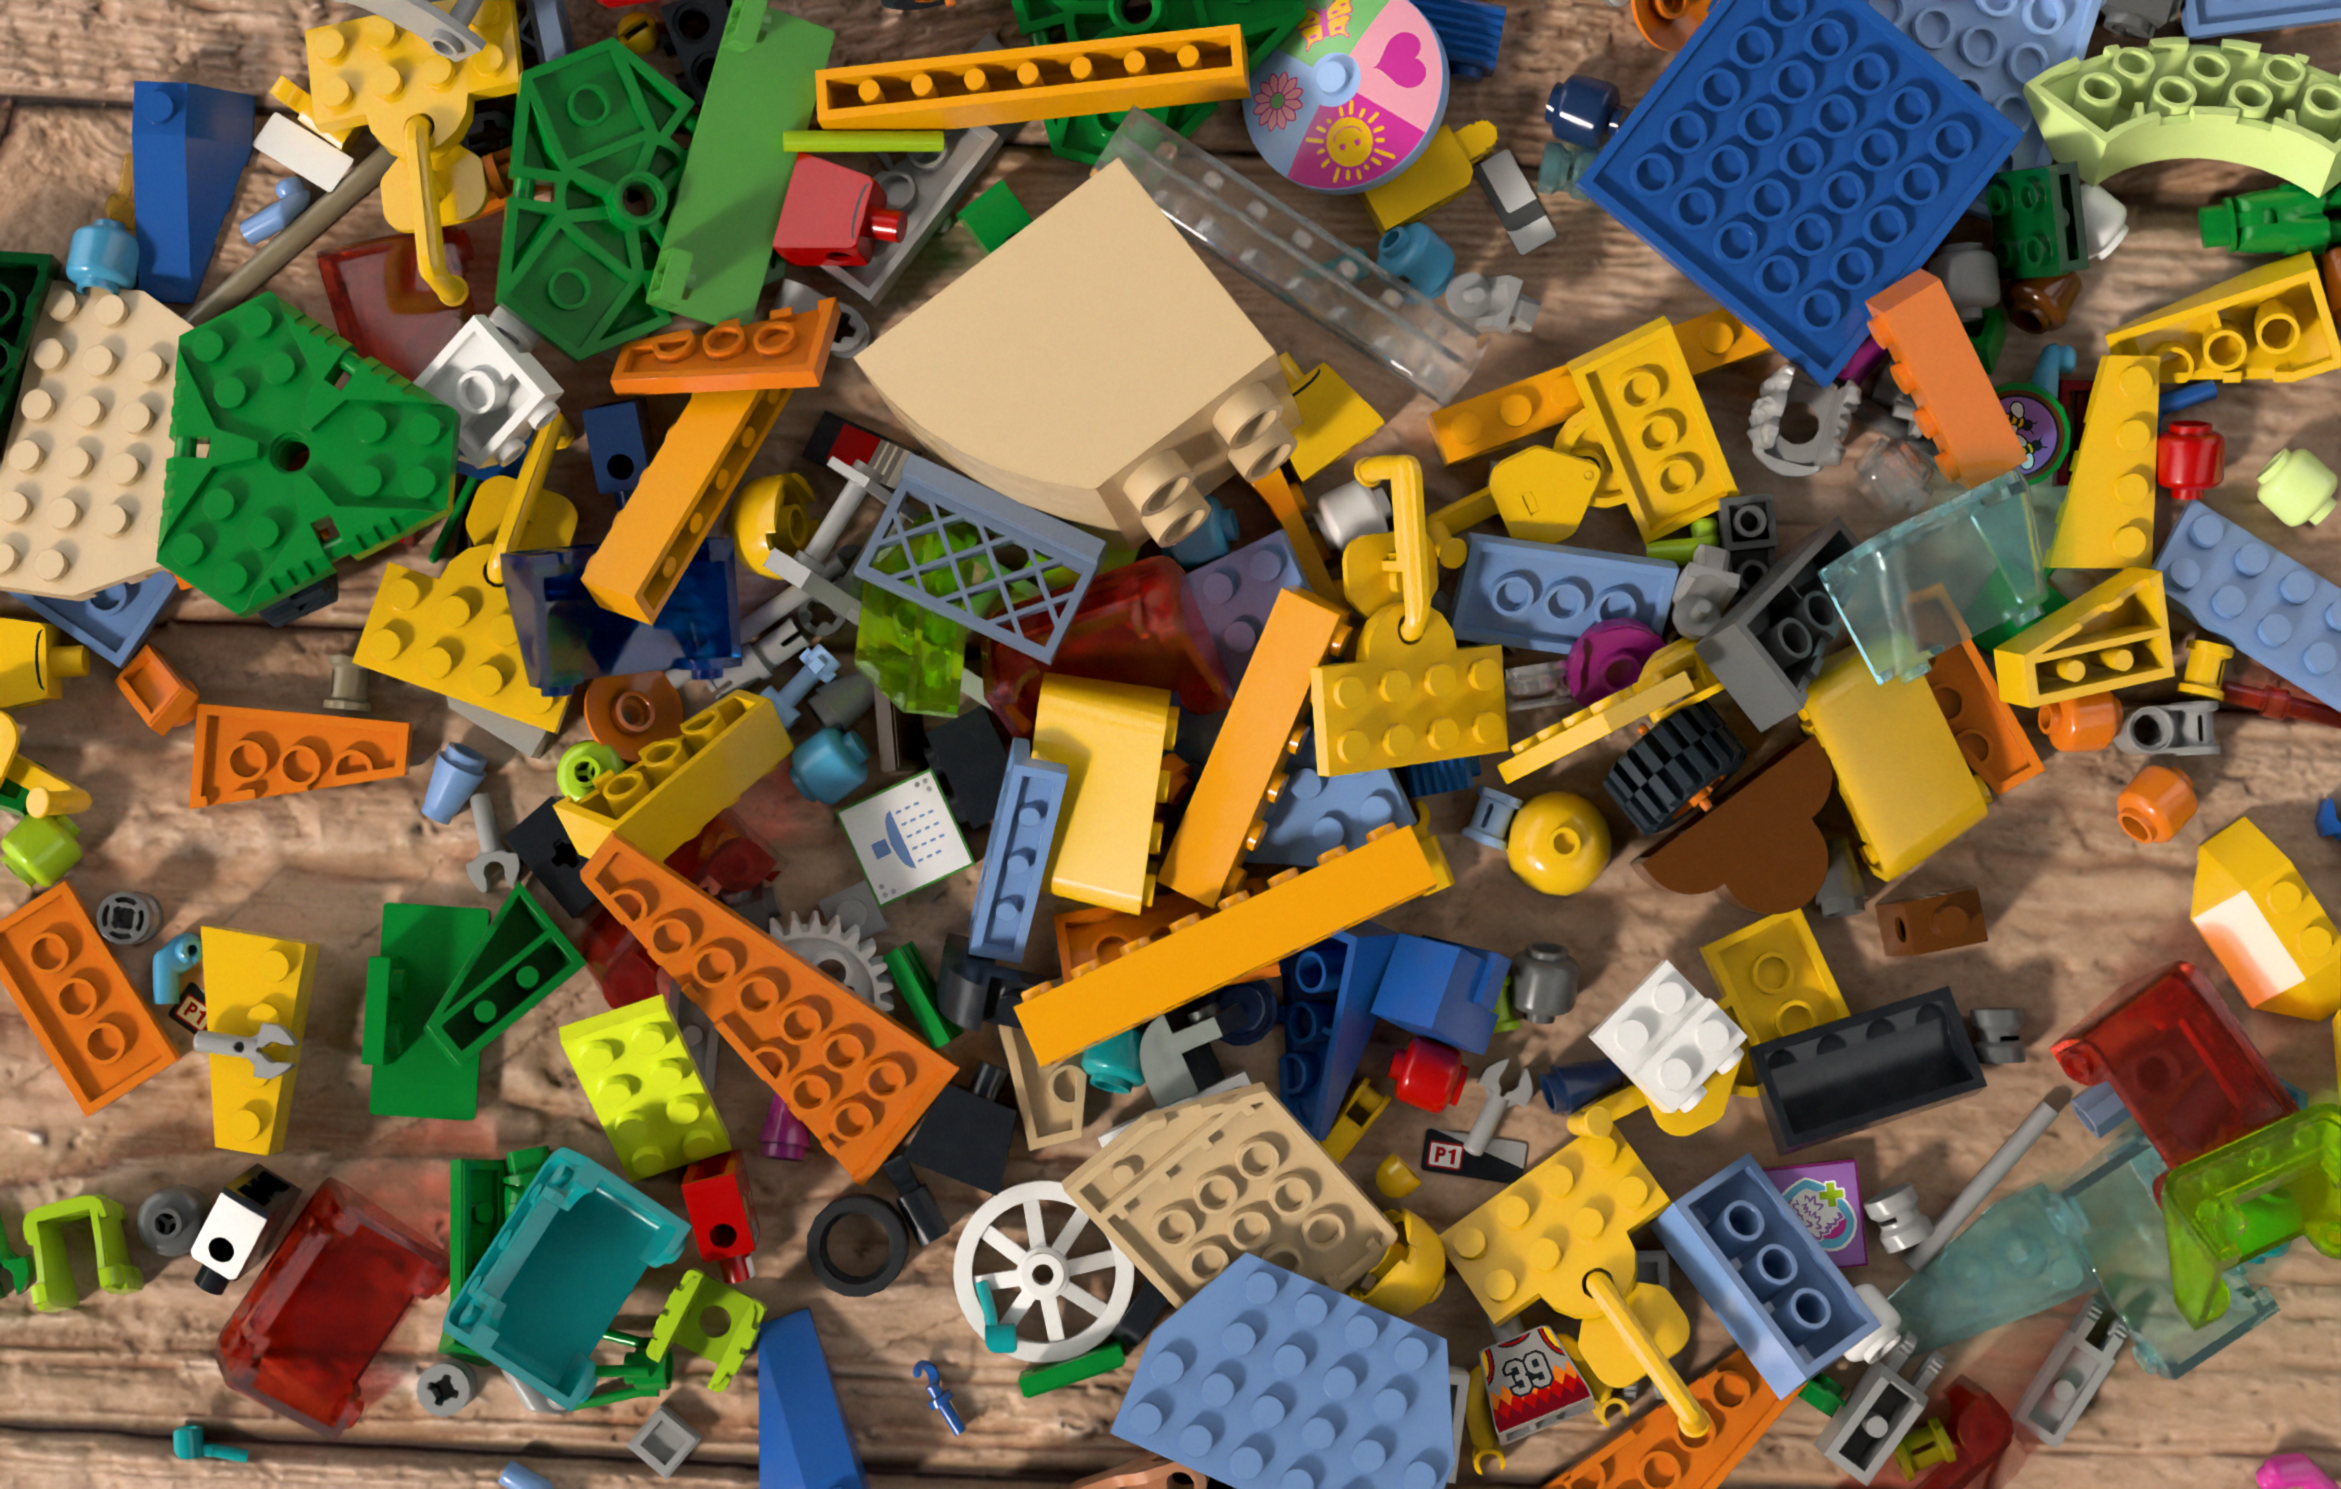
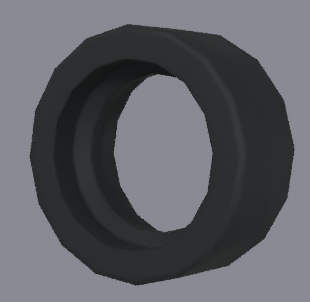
M851 1193L833 1200L815 1217L807 1235V1258L813 1274L826 1288L846 1297H866L884 1290L899 1276L909 1255V1232L903 1216L890 1202L873 1194ZM850 1214H867L877 1219L886 1229L890 1240L889 1254L885 1263L876 1272L865 1276H850L840 1271L831 1262L827 1251V1237L832 1226L842 1217Z

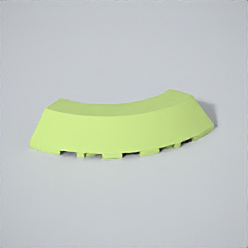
M2188 37L2150 39L2148 46L2124 47L2120 49L2119 45L2115 44L2105 46L2102 55L2079 61L2077 56L2047 69L2025 83L2023 88V94L2051 157L2059 163L2077 161L2079 178L2092 187L2123 170L2145 163L2179 158L2222 160L2264 170L2302 187L2317 198L2323 196L2341 181V72L2337 76L2308 65L2310 57L2296 53L2292 57L2285 54L2273 55L2260 52L2262 44L2222 38L2220 46L2189 44Z

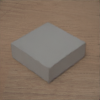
M662 1403L626 1446L667 1480L703 1436L666 1404Z

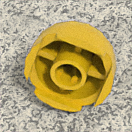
M796 472L774 474L750 481L735 496L729 514L724 519L723 534L726 543L732 547L735 556L744 568L765 579L785 580L763 566L774 547L789 557L794 558L798 550L804 552L820 527L819 518H814L809 522L806 502L816 501L813 491L805 478Z
M1551 791L1531 797L1522 805L1521 809L1515 811L1505 837L1507 859L1510 869L1523 885L1540 894L1567 896L1584 891L1600 878L1610 860L1612 838L1605 817L1592 802L1575 793Z
M1401 1208V1214L1393 1209L1383 1213L1395 1226L1398 1237L1394 1245L1388 1247L1380 1263L1369 1271L1371 1275L1377 1278L1371 1291L1366 1289L1365 1293L1351 1287L1346 1293L1347 1296L1397 1318L1412 1314L1426 1304L1434 1302L1441 1294L1445 1285V1248L1434 1228L1405 1208Z

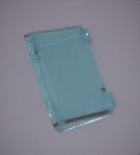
M2020 468L2013 469L1877 534L1817 571L1878 686L1898 676L1903 685L1910 683L1933 670L1928 660L1999 624L2012 620L2017 629L2045 614L2040 604L2050 599L2030 487Z
M2135 1124L2114 1138L2048 1194L2050 1206L2046 1208V1212L2054 1227L2061 1234H2068L2135 1343V1346L2132 1347V1353L2138 1364L2149 1375L2157 1373L2165 1379L2177 1380L2279 1312L2280 1308L2267 1287L2262 1286L2256 1291L2251 1290L2247 1281L2242 1277L2247 1272L2243 1264L2229 1260L2178 1177V1174L2184 1171L2179 1161H2169V1154L2180 1148L2168 1126L2166 1124Z

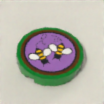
M2010 381L1994 386L1997 397L2028 460L1992 482L2002 487L2024 488L2043 482L2060 468L2069 451L2071 425L2065 407L2051 392L2032 382Z

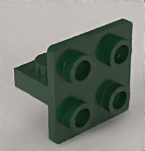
M2077 161L2022 170L1996 172L1987 183L1986 200L1992 219L1994 236L1993 254L1998 260L1999 278L2001 280L2067 275L2071 271L2089 268Z

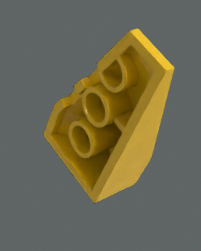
M2311 251L2254 268L2105 332V338L2111 355L2160 356L2159 383H2186L2188 380H2222L2223 383H2241V379H2273L2274 382H2295L2341 367V346Z

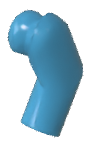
M2057 343L2044 347L2040 353L2031 382L2045 388V390L2051 392L2058 399L2059 373L2070 374L2075 370L2077 362L2076 350L2071 345L2058 346Z
M186 932L176 935L155 953L153 957L152 1004L180 1003V976L203 958L202 940L195 934Z

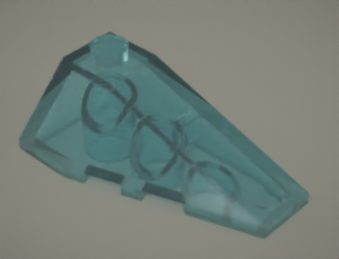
M2040 1182L1994 1202L1980 1214L1981 1217L1963 1234L1951 1240L1943 1248L1944 1251L1919 1273L1912 1275L1887 1298L1901 1317V1326L1898 1330L1900 1336L1909 1330L1918 1337L1916 1348L1907 1359L2049 1309L2100 1287L2077 1234L2045 1183Z

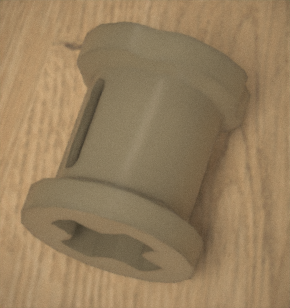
M328 655L327 663L332 665L329 698L323 700V708L371 712L372 704L367 702L371 669L352 663L354 658L352 656Z

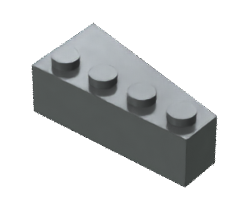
M1839 516L1797 541L1694 647V650L1760 732L1804 708L1809 696L1805 691L1810 680L1818 676L1824 663L1821 656L1826 645L1835 639L1841 623L1838 622L1843 608L1851 604L1872 558Z

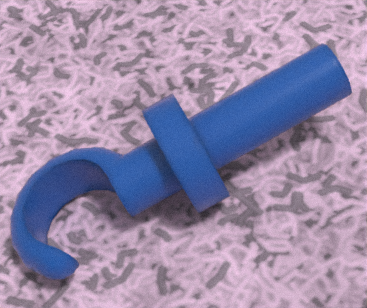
M928 1360L917 1362L913 1368L914 1377L919 1378L922 1369H924L929 1378L926 1390L932 1399L927 1402L931 1410L938 1408L954 1435H959L966 1430V1427L949 1401L954 1395L950 1389L943 1391L940 1387V1375L933 1363Z

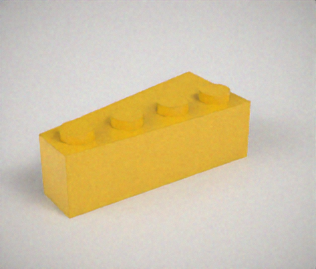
M736 689L682 723L680 728L683 734L676 739L670 738L659 742L653 741L639 750L638 753L642 760L616 776L609 769L593 779L592 783L595 790L574 802L573 798L568 795L552 805L577 853L590 859L610 832L615 830L664 863V860L682 844L698 836L703 827L723 809L734 805L740 799L741 794L757 780L774 771L778 766V762L794 750L771 699Z
M221 925L201 926L207 1031L253 1037L260 1032L261 1023L269 1022L283 1024L295 1035L300 1043L299 1045L291 1046L273 1042L268 1047H262V1051L267 1052L271 1059L276 1062L285 1061L297 1064L287 1073L272 1079L253 1077L255 1067L247 1058L209 1053L215 1147L270 1156L282 1152L284 1148L320 943Z

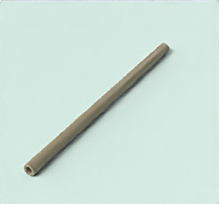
M530 29L526 36L534 40L533 31ZM523 42L520 44L523 58L533 48ZM380 145L342 178L332 192H326L185 314L182 319L196 328L235 308L375 187L398 157L390 154L383 145Z

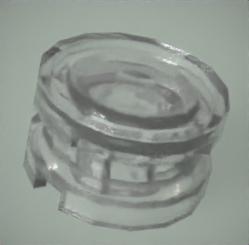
M1565 660L1515 667L1503 671L1506 713L1573 703L1571 690L1564 686L1563 677L1568 674ZM1554 691L1555 696L1514 703L1513 697L1534 696Z

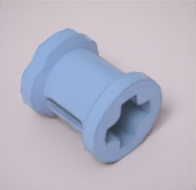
M1479 785L1476 793L1480 798L1469 827H1463L1460 835L1505 851L1507 843L1504 837L1514 810L1521 809L1523 801L1500 791Z

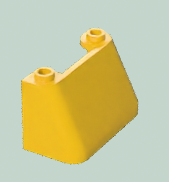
M1891 626L1823 659L1824 663L1818 676L1810 680L1805 691L1809 696L1804 708L1797 712L1803 721L1800 725L1804 733L1807 735L1815 734L1830 758L1833 775L1832 781L1854 824L1851 830L1856 838L1865 842L1855 848L1866 871L1886 882L1908 872L1988 816L1986 805L1992 803L1991 794L1983 779L1978 774L1972 776L1922 672L1919 663L1924 661V655L1917 640L1910 632L1902 635L1897 628Z

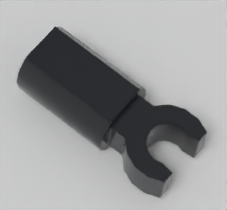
M904 1152L885 1161L883 1166L900 1195L896 1198V1202L919 1246L922 1247L947 1234L951 1228L927 1183L920 1184L910 1162L903 1159Z

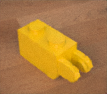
M1481 119L1479 122L1475 121L1474 125L1469 124L1452 133L1449 125L1446 124L1438 129L1425 152L1405 172L1382 186L1357 193L1380 235L1383 237L1393 227H1402L1408 223H1414L1465 195L1473 174L1472 166L1483 160L1484 156L1488 157L1489 153H1493V148L1496 147L1495 142H1498L1499 139L1497 137V126L1495 127L1492 123L1488 122V119L1486 121Z

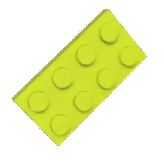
M663 994L559 1027L560 1043L630 1182L732 1150L729 1133Z

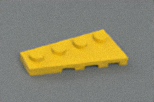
M2101 355L2083 419L2086 425L2079 450L2074 451L2069 471H2072L2064 502H2060L2055 519L2057 524L2051 549L2047 548L2042 567L2126 569L2130 566L2151 569L2160 356Z

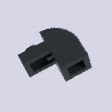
M948 933L942 953L935 1003L939 1011L947 1019L972 1031L980 1032L983 1021L1023 1029L1013 1007L1023 1003L1021 993L1046 982L1047 976L996 966L997 959L970 955L969 937Z

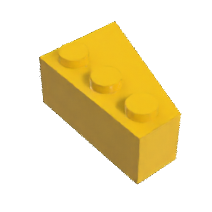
M2129 566L1994 648L2000 701L2033 708L2175 676L2162 571Z

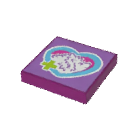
M1846 1158L1762 1167V1170L1838 1269L1868 1265L1857 1159Z

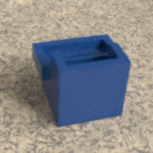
M1399 933L1370 1013L1416 1036L1485 1055L1499 1016L1490 1010L1494 1011L1512 960L1496 952L1422 935L1420 938Z

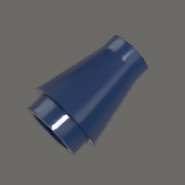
M1605 1058L1602 1060L1551 1065L1549 1072L1540 1075V1085L1545 1102L1552 1114L1556 1115L1564 1112L1570 1116L1611 1090L1622 1087L1623 1077L1620 1068L1610 1058Z

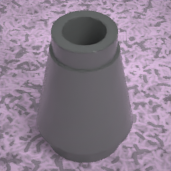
M872 664L814 689L816 695L806 702L822 728L841 729L845 733L875 703Z
M1849 838L1825 840L1828 850V870L1825 881L1816 894V905L1821 906L1824 918L1852 916L1865 912L1864 900L1868 899L1869 896L1853 850L1850 848Z

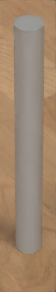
M836 554L822 564L826 568L821 577L833 583L838 576L842 577L845 575L849 568L843 558ZM791 585L666 671L665 674L668 680L676 689H679L812 596Z
M2042 1101L1932 1225L1935 1232L1927 1239L1915 1244L1902 1260L1916 1273H1919L2059 1114Z

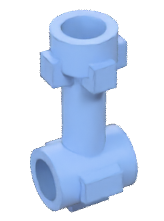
M819 643L812 650L807 648L799 656L805 665L779 692L770 685L760 694V696L771 699L786 732L801 717V714L794 708L795 705L820 679L828 684L838 676L835 671L841 666L840 662Z

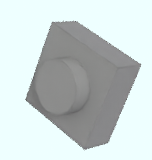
M863 880L817 901L827 924L835 915L840 916L841 932L843 933L857 924L861 934L859 941L889 928L867 880Z

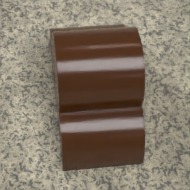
M1815 734L1796 738L1711 803L1714 805L1712 809L1706 813L1703 809L1629 863V865L1645 883L1663 892L1693 895L1715 890L1731 906L1754 913L1783 914L1801 908L1812 900L1821 889L1828 870L1827 846L1820 830L1811 819L1825 804L1832 786V765L1825 748H1822Z

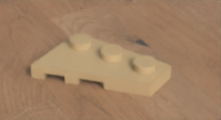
M1063 977L1049 980L1053 989L1064 984ZM998 1024L1027 1149L1031 1151L1081 1138L1087 1073L1081 1065L1084 1051L1043 1070L1038 1063L1024 1030Z

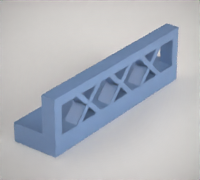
M1013 737L968 924L970 955L1019 964L1022 963L1068 777V765L1030 758V742L1028 739Z

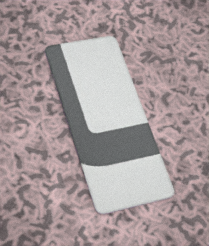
M1506 149L1473 168L1474 174L1519 254L1524 255L1556 237L1555 230L1510 150Z

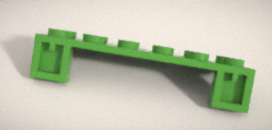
M733 0L645 300L646 304L715 327L718 326V322L739 318L742 326L752 323L798 152H783V130H808L816 102L815 70L826 68L835 33L831 29L767 7L768 0Z

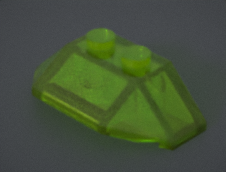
M925 511L914 521V525L907 530L933 522L932 513ZM939 513L940 519L951 516L950 514ZM962 522L944 528L953 554L977 546L978 528L976 526ZM938 531L908 541L916 566L947 556ZM902 543L881 550L871 568L887 575L910 569ZM975 557L956 563L965 589L973 586ZM951 566L920 576L925 592L937 598L959 591ZM914 578L903 581L917 588ZM864 580L854 666L903 713L958 718L968 627ZM963 600L952 604L966 611Z

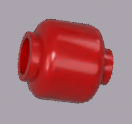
M2197 420L2169 422L2168 430L2157 435L2155 481L2165 488H2170L2172 498L2183 500L2204 498V490L2212 489L2223 482L2225 439L2220 433L2212 430V423Z
M1418 1036L1410 1041L1406 1050L1396 1047L1386 1078L1396 1081L1394 1094L1400 1102L1432 1113H1441L1448 1104L1457 1105L1467 1078L1469 1066L1462 1064V1054L1458 1049Z

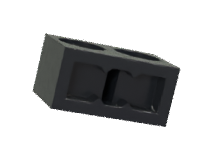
M677 0L659 7L665 22L656 26L667 56L677 53L684 71L675 75L677 84L683 93L696 102L700 112L707 91V87L702 85V78L704 73L714 66L730 12L726 0ZM703 17L710 21L709 30L703 37L689 39L684 36V27L691 19Z

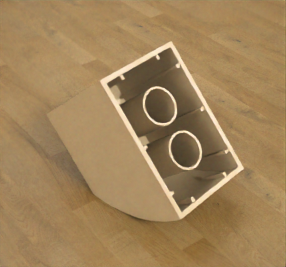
M1119 157L853 357L902 427L933 463L1107 542V549L1122 552H1133L1150 538H1153L1162 548L1170 547L1187 538L1203 524L1211 512V506L1204 497L1237 472L1247 482L1258 481L1274 472L1296 449L1297 440L1291 431L1303 423L1275 350Z

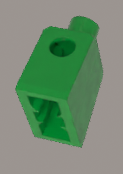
M1003 180L997 182L955 214L956 218L986 257L1003 245L1010 235H1016L1033 222Z

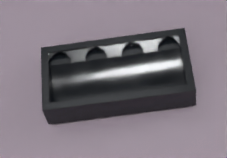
M1949 986L1764 1042L1748 1049L1761 1104L1779 1157L1975 1096L1988 1086Z

